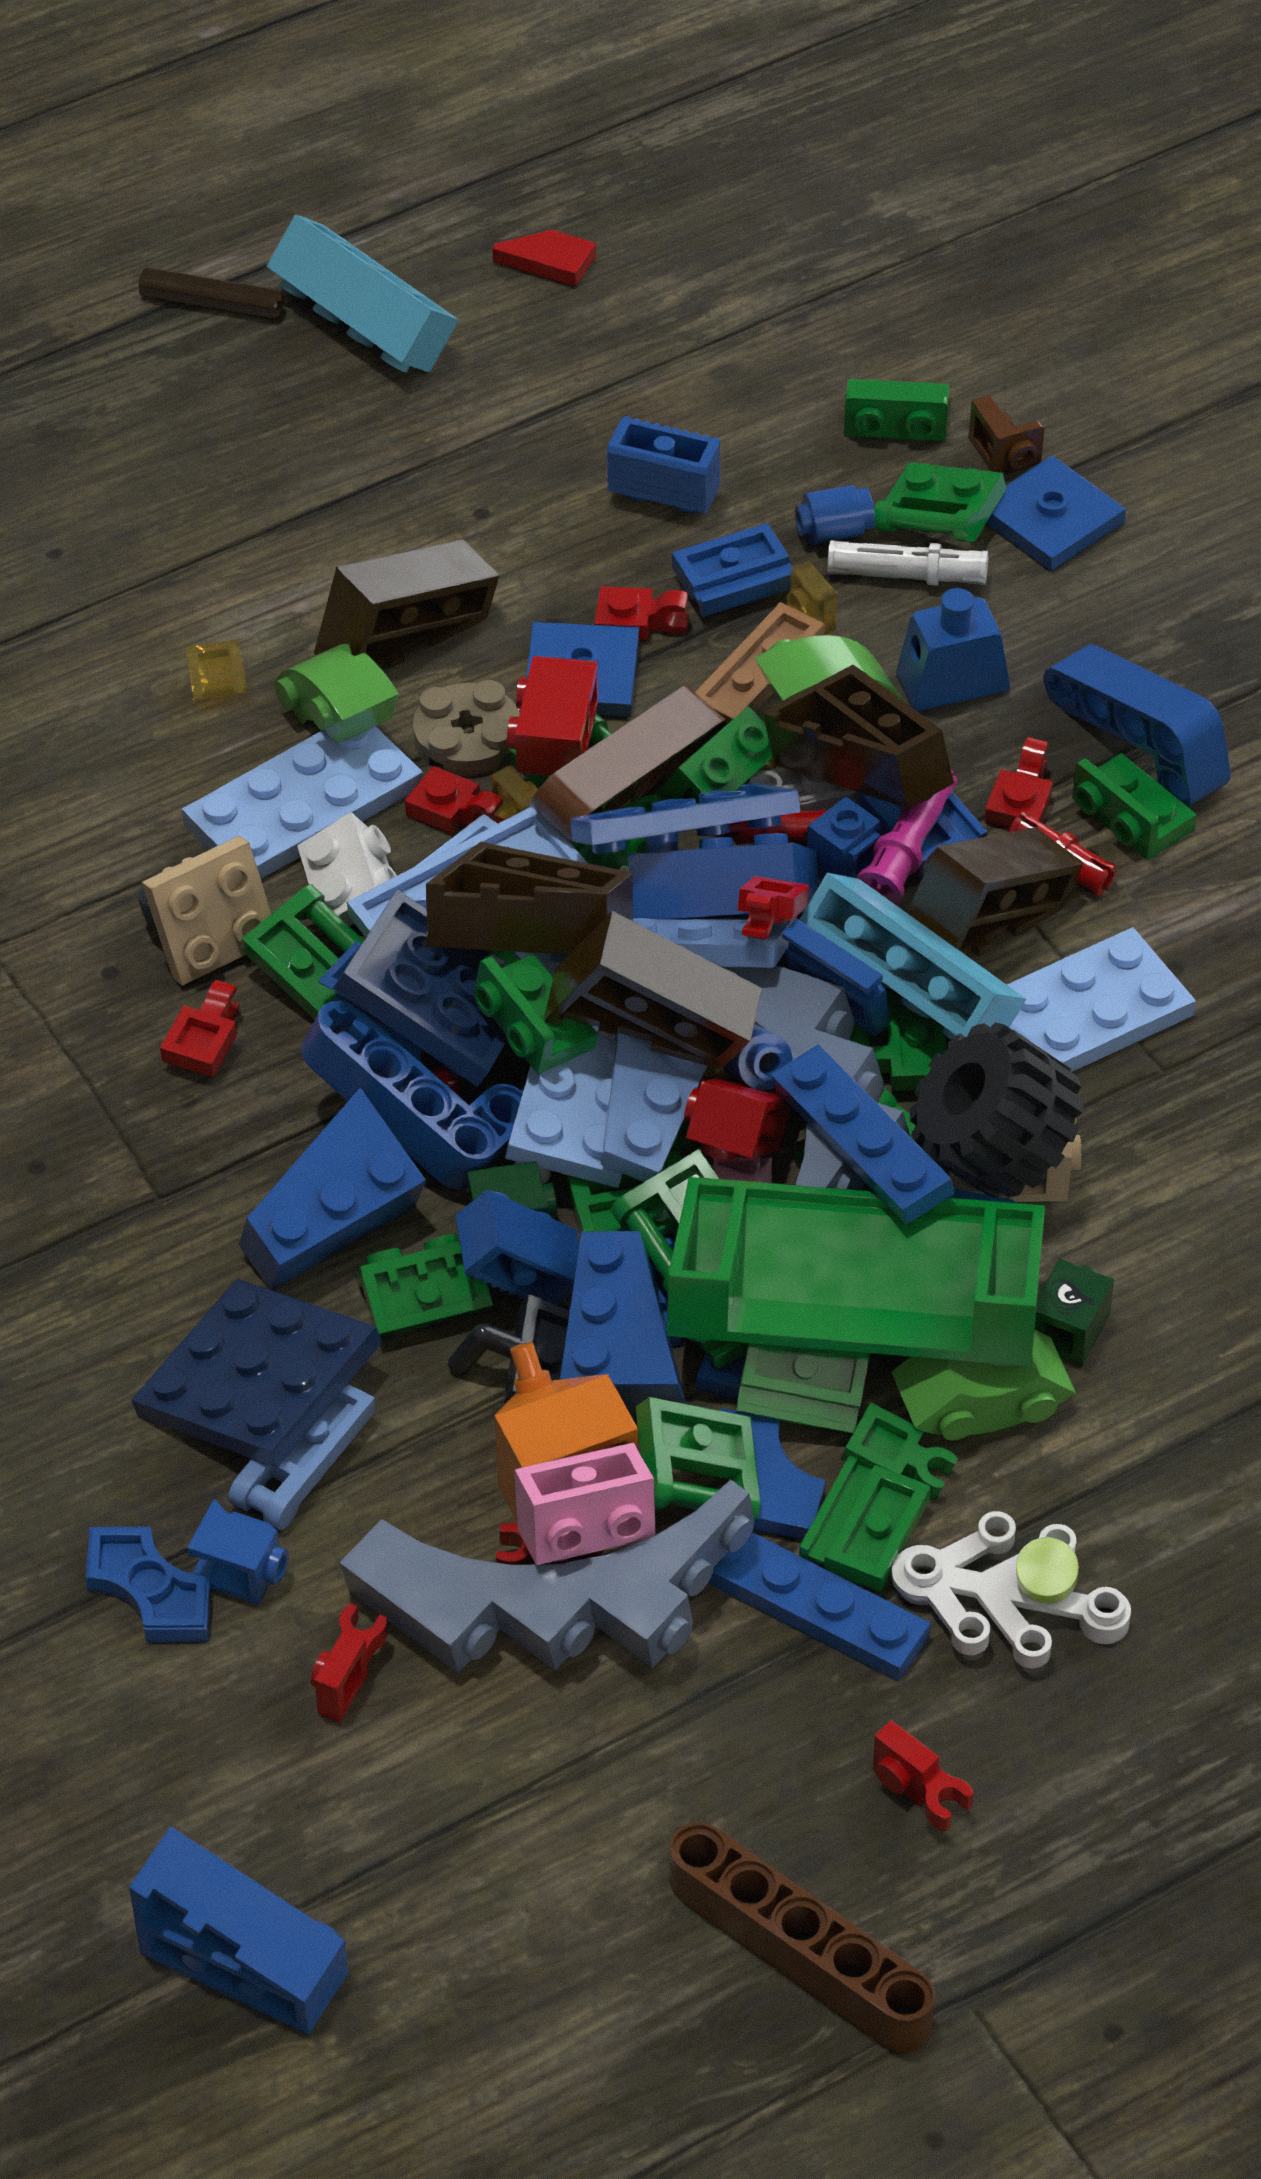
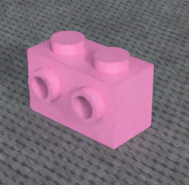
M634 1443L515 1469L517 1529L536 1565L561 1562L571 1557L610 1548H622L655 1536L654 1478Z

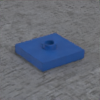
M1052 455L1006 485V491L986 523L1048 570L1052 571L1124 523L1126 508Z
M533 622L526 677L528 678L533 656L598 662L599 703L596 714L599 716L631 717L639 645V627Z

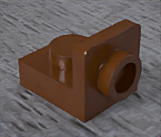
M991 395L972 399L968 438L991 472H1000L1004 475L1026 469L1041 462L1045 428L1039 420L1014 427L1010 415L1007 412L1003 413Z

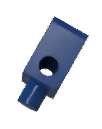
M953 588L946 591L942 595L941 606L917 611L910 617L896 669V676L910 706L917 712L1010 690L1003 640L999 627L986 601L981 598H974L965 589Z

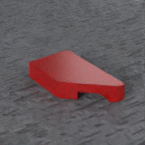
M548 230L496 243L492 248L493 262L576 287L596 258V243L558 231Z

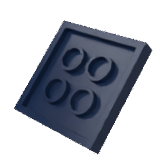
M397 889L333 989L345 996L356 1008L367 1011L395 1030L403 1040L417 1045L442 1062L451 1073L464 1077L477 1087L490 1071L507 1041L504 1031L492 1016L488 1017L482 1013L474 997V987L480 961L492 956L501 968L507 966V964L487 950L427 947L426 908Z
M236 1279L131 1401L138 1417L278 1468L378 1349L382 1341L376 1326Z

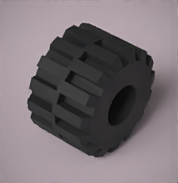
M996 1022L991 1027L985 1023L972 1026L967 1037L959 1033L948 1042V1049L942 1055L938 1053L928 1065L931 1067L925 1079L919 1080L914 1094L919 1097L918 1102L910 1108V1122L916 1125L911 1133L913 1140L936 1163L987 1196L998 1198L1002 1193L1006 1197L1011 1198L1021 1195L1026 1184L1034 1188L1044 1181L1045 1172L1051 1166L1054 1168L1058 1167L1065 1157L1062 1154L1068 1142H1074L1079 1127L1074 1123L1075 1119L1083 1113L1084 1099L1077 1095L1082 1086L1078 1077L1070 1072L1071 1068L1005 1024Z

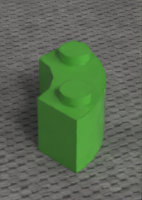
M820 635L804 637L793 641L784 639L774 643L768 651L754 658L770 689L780 703L853 664L904 701L872 653L860 643L849 638Z
M340 644L282 671L274 684L277 697L287 711L293 710L302 725L314 721L319 729L326 730L336 745L392 719L399 693L380 667L365 653L354 657L349 644Z
M1037 1330L1034 1333L1031 1367L1018 1365L997 1367L982 1362L910 1357L892 1371L914 1427L927 1433L943 1435L947 1440H959L968 1435L993 1432L1025 1421L1030 1423L1043 1421L1055 1413L1057 1405L1076 1393L1051 1337Z

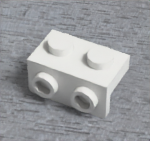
M349 812L297 846L309 885L313 884L325 896L324 903L348 926L353 925L354 922L348 915L347 901L397 876L389 866L386 857L391 852V849L383 833L375 825L367 827L352 812Z

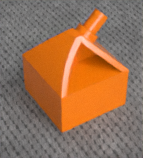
M533 1342L523 1343L510 1349L519 1377L514 1380L517 1392L494 1415L498 1488L516 1522L515 1469L634 1443L638 1450V1428L609 1375L602 1374L551 1380L549 1371L541 1369Z

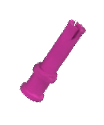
M953 776V785L934 794L929 800L918 803L909 809L904 807L893 830L880 836L874 845L873 854L875 857L870 866L862 869L857 876V879L863 881L896 906L904 897L903 885L909 875L916 873L922 863V844L941 813L947 798L956 787V776Z

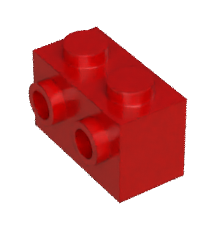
M533 656L528 678L520 677L518 680L516 708L520 710L519 717L510 716L507 729V748L516 750L517 772L552 775L588 750L599 703L598 662Z
M731 1076L702 1081L699 1089L694 1088L691 1091L685 1106L684 1121L690 1123L686 1138L703 1143L702 1153L728 1161H734L736 1155L755 1158L781 1150L793 1107L775 1088L770 1090L754 1089Z

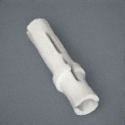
M830 541L828 574L927 580V585L938 586L939 581L986 585L988 551L941 549V544L930 543L929 548Z

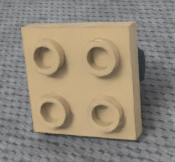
M237 836L193 858H185L182 860V863L164 868L159 873L142 882L138 895L139 905L150 928L156 929L172 978L182 986L246 955L240 949L241 939L271 915L250 843L241 836Z

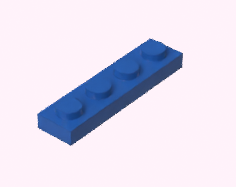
M819 1044L771 1074L775 1090L906 1225L955 1194L952 1179Z
M753 1532L736 1552L728 1551L714 1566L713 1574L708 1584L898 1682L930 1637V1622Z

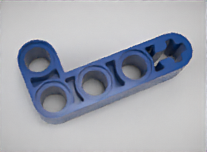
M1093 644L1084 646L1045 670L1043 683L1050 699L1056 706L1152 754L1158 783L1188 808L1225 786L1230 781L1231 771L1222 719L1217 709L1204 697Z
M331 1001L323 1005L302 1043L301 1053L304 1061L347 1101L361 1088L406 1153L435 1179L448 1188L456 1190L468 1189L467 1172L493 1168L506 1156L523 1091L512 1085L495 1084L468 1105L360 1009L344 1001Z

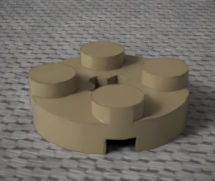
M484 680L479 683H458L443 688H428L421 694L420 706L413 717L415 748L420 757L428 764L430 757L435 762L443 764L445 771L458 776H476L492 772L505 764L504 756L510 753V749L507 748L508 723L510 716L519 717V710L516 708L514 701L505 695L504 686L493 680ZM473 725L474 732L464 733L460 726Z

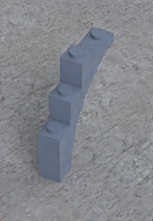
M778 965L774 968L722 967L762 988L754 1024L782 1037L791 1049L793 1060L819 1044L876 1103L878 1102L884 1086L883 1078L873 1048L849 1041L855 1022L844 987ZM877 1103L910 1136L903 1111ZM807 1123L805 1154L796 1185L863 1191L866 1183Z
M730 1480L699 1509L654 1537L607 1555L562 1564L508 1565L464 1558L419 1542L381 1519L344 1557L340 1565L350 1593L378 1614L386 1616L390 1623L457 1673L472 1659L478 1660L489 1651L499 1630L556 1671L569 1656H578L588 1646L596 1627L653 1668L666 1653L669 1655L676 1653L685 1644L691 1633L693 1619L688 1595L695 1596L704 1589L713 1574L714 1566L728 1551L736 1552L746 1543L752 1533L755 1522L750 1493Z

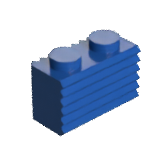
M629 416L621 418L606 451L608 453L606 459L608 460L606 467L608 468L607 490L625 494L628 498L635 501L650 500L675 506L676 509L685 513L700 512L707 514L720 487V440L718 437L710 439L707 434L700 436L698 432L690 434L688 430L680 431L678 427L670 429L668 425L663 427L658 423L651 425L648 420L641 422L639 418L631 420Z
M490 1190L483 1192L456 1214L465 1276L473 1275L474 1280L482 1279L483 1284L491 1283L492 1288L500 1287L501 1292L509 1291V1296L517 1295L518 1300L526 1299L530 1294L552 1304L559 1305L572 1295L579 1252L578 1245L580 1243V1240L576 1238L578 1230L552 1219L547 1213L534 1211L510 1200L503 1193Z

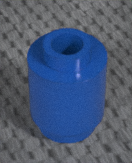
M852 484L804 493L802 504L795 506V520L800 536L808 535L811 544L816 545L827 543L831 540L838 541L862 536L864 530L874 528L875 512L868 488L856 489Z
M754 1024L751 1041L723 1067V1070L729 1076L754 1089L770 1090L774 1088L771 1074L793 1060L792 1052L788 1043L782 1037Z

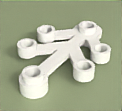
M994 1511L985 1514L979 1521L977 1532L941 1550L928 1545L909 1547L897 1555L892 1565V1581L901 1596L908 1602L916 1605H930L951 1632L954 1648L965 1655H977L987 1648L990 1625L983 1615L976 1612H966L954 1593L974 1597L978 1600L1012 1645L1013 1656L1016 1662L1026 1668H1039L1048 1662L1052 1640L1049 1632L1043 1627L1029 1625L1015 1606L1078 1619L1083 1634L1091 1641L1099 1644L1118 1642L1127 1634L1129 1629L1130 1604L1126 1597L1114 1588L1100 1587L1088 1595L1072 1592L1068 1597L1059 1602L1046 1604L1028 1598L1019 1588L1016 1579V1561L1019 1554L983 1572L962 1569V1567L987 1553L1002 1554L1012 1548L1015 1541L1016 1525L1012 1517L1004 1512ZM1052 1524L1041 1531L1039 1538L1051 1537L1059 1539L1068 1544L1075 1552L1076 1535L1069 1527L1062 1524ZM1000 1529L1006 1534L1001 1537H994L988 1534L987 1531ZM925 1569L931 1571V1573L919 1574L914 1570ZM1097 1608H1110L1114 1612L1104 1613ZM966 1629H973L981 1635L976 1638H968L963 1636L961 1632ZM1027 1642H1034L1039 1644L1042 1649L1029 1651L1022 1645Z

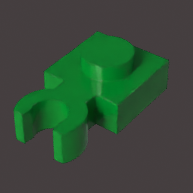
M871 1402L841 1456V1460L845 1462L848 1456L851 1455L858 1458V1464L872 1469L874 1465L930 1485V1499L938 1498L945 1482L932 1476L928 1469H938L950 1476L958 1458L945 1448L930 1447L926 1449L918 1443L924 1430L916 1429L913 1424Z

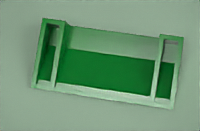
M689 1177L668 1275L667 1336L685 1337L697 1342L721 1340L982 1362L997 1367H1010L1013 1365L1031 1367L1045 1205L947 1198L906 1225L872 1191Z

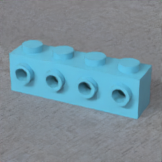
M296 214L266 266L283 278L279 284L280 287L300 299L305 300L307 296L316 302L313 307L315 312L334 323L339 324L342 320L350 327L346 333L351 338L370 348H373L376 344L384 350L381 359L403 372H407L411 366L430 373L459 322V319L325 225Z
M827 873L800 918V921L883 975L881 983L885 988L890 987L903 996L901 1003L911 1011L925 1018L932 1017L945 1027L943 1033L950 1039H953L959 1033L967 1037L972 1026L982 1023L989 1027L995 1022L1010 1027L1026 1001L1025 997L860 879Z

